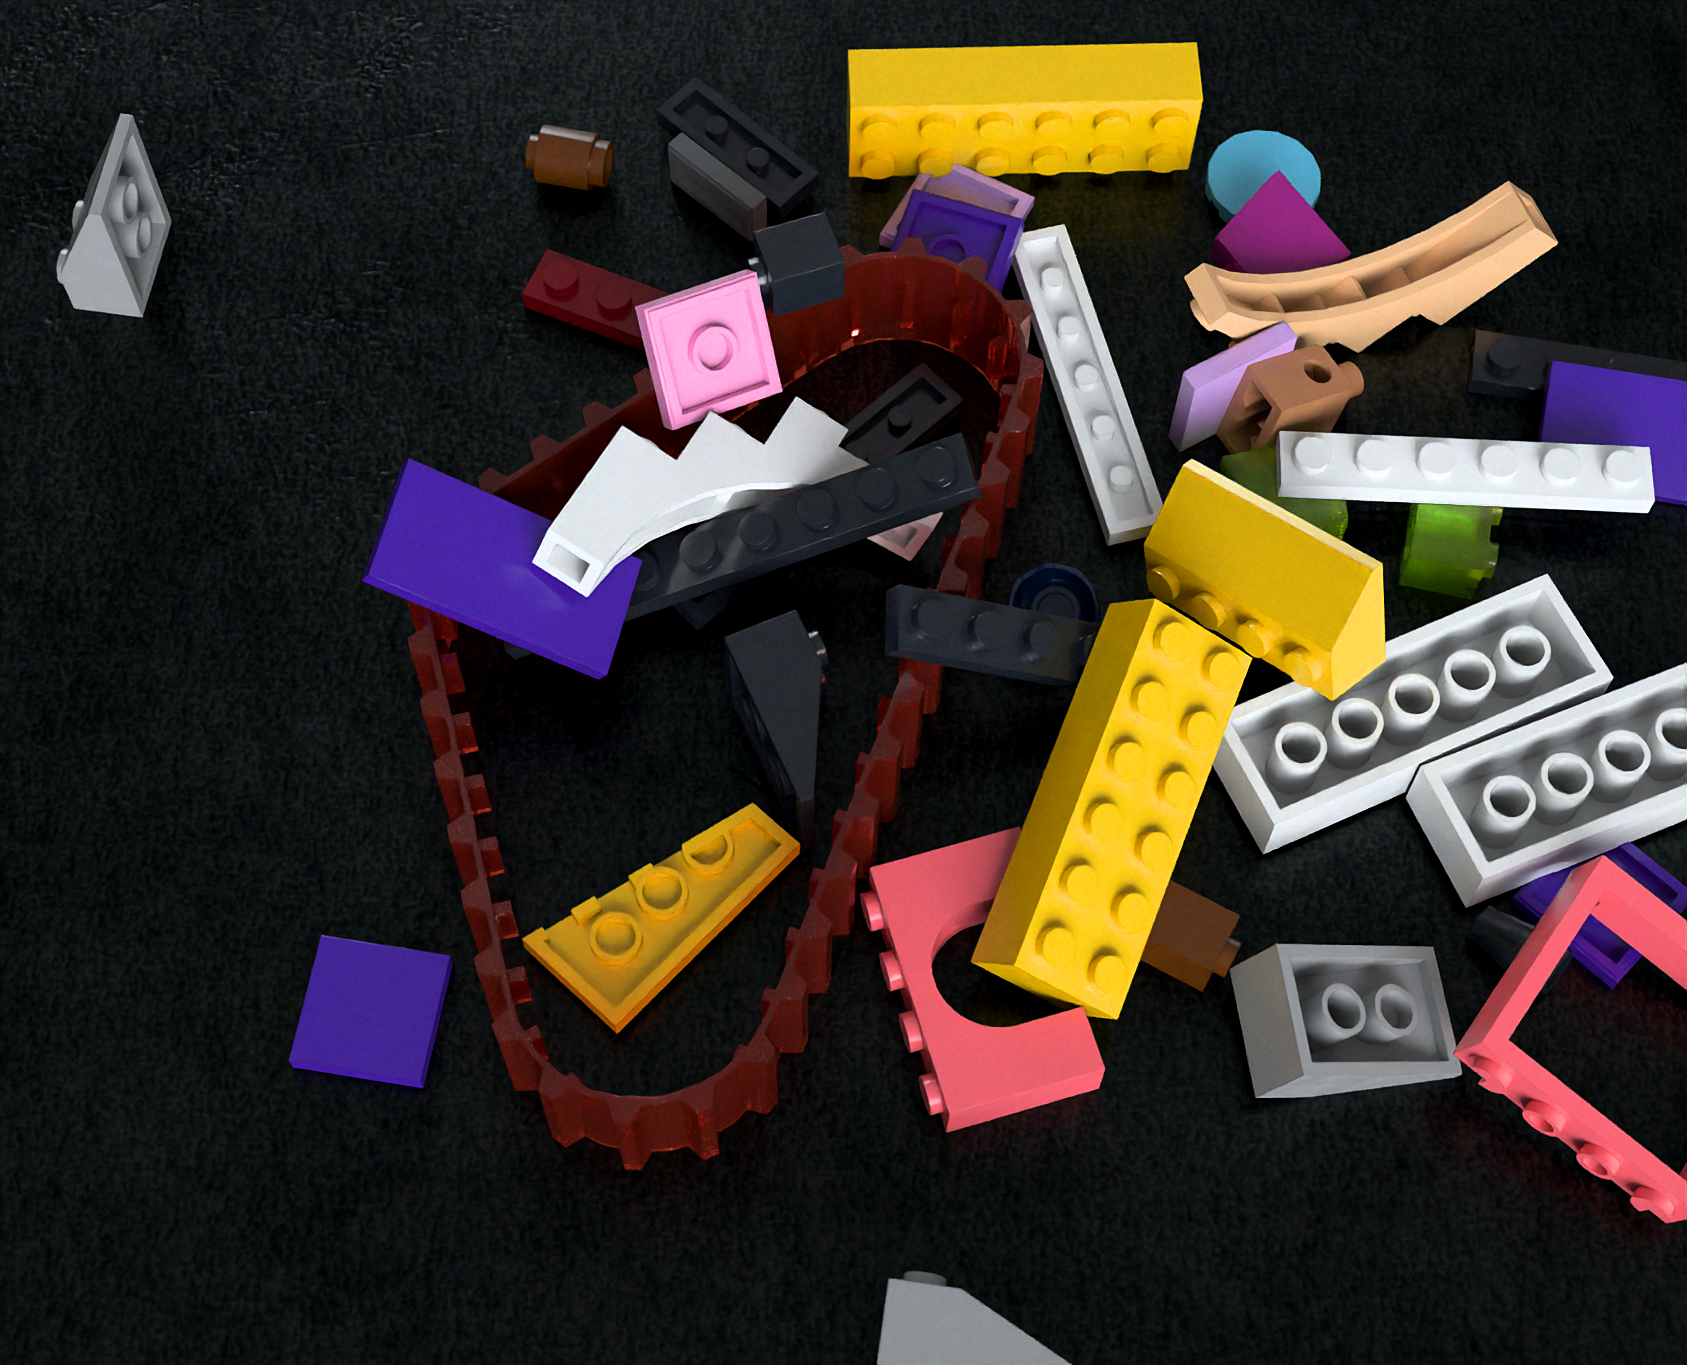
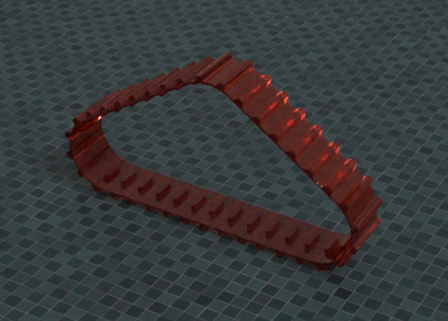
M905 237L897 251L878 252L866 256L849 244L840 248L845 260V290L843 298L773 317L770 308L765 310L781 387L783 389L825 360L850 347L877 340L907 339L936 345L961 356L986 377L1001 399L998 426L1001 427L998 434L989 431L985 440L982 475L979 480L983 498H973L971 502L963 504L962 525L956 537L947 534L943 544L942 575L936 590L926 587L927 590L979 600L981 597L985 559L996 558L1001 546L1005 509L1015 508L1021 492L1026 454L1032 453L1044 372V360L1027 353L1033 312L1026 300H1005L1000 292L986 281L988 262L976 255L958 264L944 257L927 254L922 239L915 237ZM645 368L633 376L634 396L614 409H610L596 401L590 403L582 409L585 428L561 443L542 434L530 442L532 462L509 477L490 468L477 476L480 490L551 521H555L622 426L636 435L652 441L661 451L676 459L681 455L704 420L676 430L664 427L651 372ZM770 396L717 415L731 423ZM406 600L416 631L415 634L407 638L409 649L424 695L420 699L423 715L437 756V760L433 762L435 773L451 821L447 825L449 840L465 886L460 891L463 907L479 954L474 957L476 969L494 1020L491 1025L515 1091H538L552 1136L559 1143L568 1147L586 1136L601 1145L619 1148L624 1169L642 1170L652 1152L672 1151L685 1146H689L703 1160L719 1154V1132L735 1123L746 1110L769 1114L778 1102L776 1064L780 1054L803 1052L808 1040V994L826 993L832 974V935H849L854 922L856 878H869V868L876 866L879 822H893L898 809L901 768L915 766L920 750L923 714L936 712L940 702L944 666L900 658L899 683L893 698L882 696L878 706L877 738L870 755L860 752L855 771V793L847 812L837 809L833 818L832 851L824 870L816 867L813 868L809 878L810 906L800 930L791 926L785 938L787 963L776 991L765 988L761 998L762 1022L751 1042L746 1047L740 1044L733 1054V1061L725 1069L698 1085L696 1083L684 1088V1090L663 1096L638 1097L624 1095V1097L591 1090L583 1086L582 1080L572 1072H569L567 1076L560 1074L545 1060L548 1059V1054L538 1026L524 1031L518 1004L532 1001L533 996L525 967L510 968L504 939L519 936L510 900L496 903L491 876L505 873L504 863L496 836L486 839L482 838L478 814L492 811L483 774L469 776L464 753L479 750L470 714L467 712L456 715L452 694L466 691L456 652L448 654L451 639L457 640L458 621Z

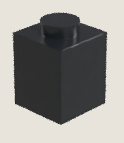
M825 212L753 232L754 258L746 259V269L757 273L761 295L765 294L773 317L844 297L845 260Z

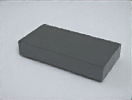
M681 132L668 144L670 180L744 238L754 243L753 232L767 228V197Z

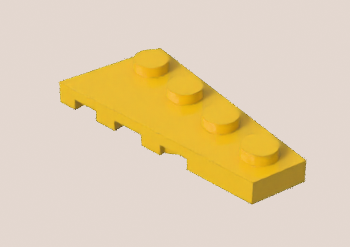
M751 803L683 843L682 850L655 866L649 863L628 876L629 881L599 899H596L594 896L571 909L572 915L546 930L541 927L522 938L524 948L618 1034L800 853V843L754 803Z

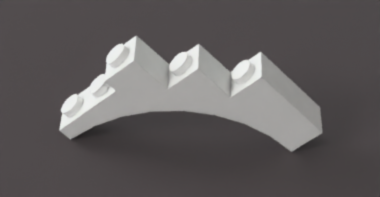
M797 396L765 444L748 435L738 425L729 423L710 411L677 460L661 451L652 441L642 438L622 426L548 529L532 563L588 597L615 565L653 539L686 525L713 520L869 464L838 446L847 433V428ZM940 512L868 537L867 539L911 561L931 534L943 513Z

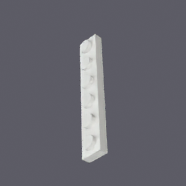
M1065 224L1024 232L1020 238L1012 265L1107 546L1145 538L1148 536L1163 503Z
M1279 431L1276 441L1277 497L1648 513L1655 502L1650 447Z

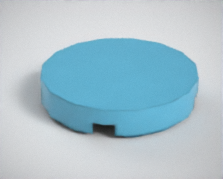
M1253 130L1234 135L1217 147L1208 164L1205 193L1209 203L1212 200L1214 206L1219 210L1218 216L1228 224L1278 170H1280L1306 202L1314 208L1320 193L1321 172L1313 155L1297 140L1278 132Z

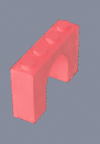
M1020 826L869 868L868 892L860 894L861 905L868 928L871 932L881 929L887 948L886 952L879 953L887 987L890 992L900 989L907 1012L899 1014V1022L905 1044L910 1053L920 1050L927 1074L919 1076L920 1089L929 1115L940 1113L946 1133L1099 1089L1105 1071L1084 1007L1011 1027H990L972 1022L954 1011L943 999L934 982L932 963L944 943L956 933L968 927L986 922L1021 833Z

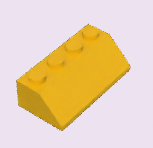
M1193 459L1183 464L1144 542L1147 571L1146 581L1149 591L1157 599L1164 603L1172 604L1197 619L1203 627L1217 631L1242 646L1251 656L1262 658L1290 675L1298 684L1310 687L1331 701H1334L1386 661L1383 563Z

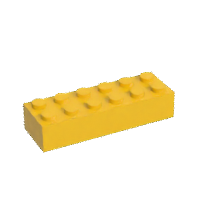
M1197 43L848 50L847 142L849 177L884 179L889 176H918L921 173L931 174V178H939L948 175L953 169V164L966 166L989 177L1017 173L1055 175L1062 172L1111 174L1117 171H1154L1166 173L1173 170H1188L1203 102Z
M1156 598L1109 604L970 962L1065 1011L1084 1007L1086 1016L1118 1019L1252 657Z

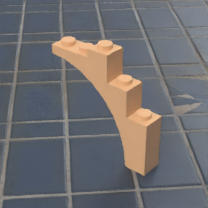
M1507 181L1468 208L1421 233L1382 250L1339 264L1301 272L1260 275L1229 272L1202 263L1187 274L1184 279L1194 296V299L1190 301L1194 315L1207 330L1213 331L1216 329L1229 335L1233 340L1229 343V348L1279 322L1286 321L1297 335L1294 350L1314 344L1323 347L1327 343L1334 344L1338 342L1359 353L1411 315L1417 317L1420 314L1441 326L1557 245L1558 241L1532 197Z

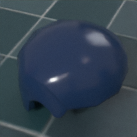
M1042 563L1017 577L1011 586L1006 604L1007 606L1097 624L1100 621L1101 604L1095 585L1077 568L1057 563Z

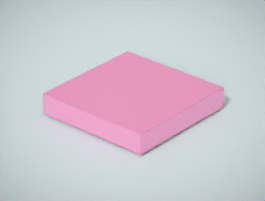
M745 269L635 306L664 427L676 430L704 420L710 411L720 414L782 392L756 272Z

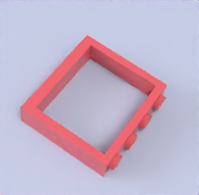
M1602 855L1571 871L1452 1054L1482 1077L1478 1084L1492 1092L1503 1093L1524 1110L1522 1112L1524 1119L1532 1127L1546 1135L1557 1136L1578 1153L1576 1155L1578 1162L1586 1170L1600 1178L1611 1179L1632 1196L1630 1198L1631 1203L1638 1211L1650 1210L1665 1223L1686 1220L1687 1163L1680 1175L1675 1173L1508 1040L1589 914L1598 919L1687 990V921L1606 856Z

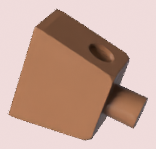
M1317 344L1252 363L1247 366L1218 426L1216 435L1247 477H1252L1276 464V441L1279 431L1330 433L1348 399L1358 396L1363 392V376L1359 368L1352 362L1346 361L1337 365L1325 348Z

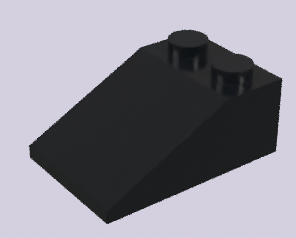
M793 610L724 637L728 694L796 841L800 843V849L804 852L814 848L821 731V693L828 691L822 666L828 664V656L817 630L812 628L806 631L797 611Z

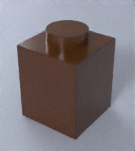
M1169 880L1140 960L1203 992L1213 972L1225 978L1242 945V942L1232 938L1240 915Z

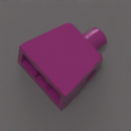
M1280 170L1265 182L1219 232L1210 252V257L1218 268L1229 272L1260 275L1301 272L1348 261L1351 255L1346 246Z

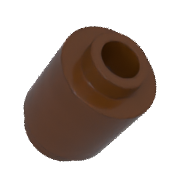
M543 125L539 135L532 134L529 138L526 149V168L534 170L535 181L539 183L591 191L594 186L606 188L613 165V143L601 140L598 133Z

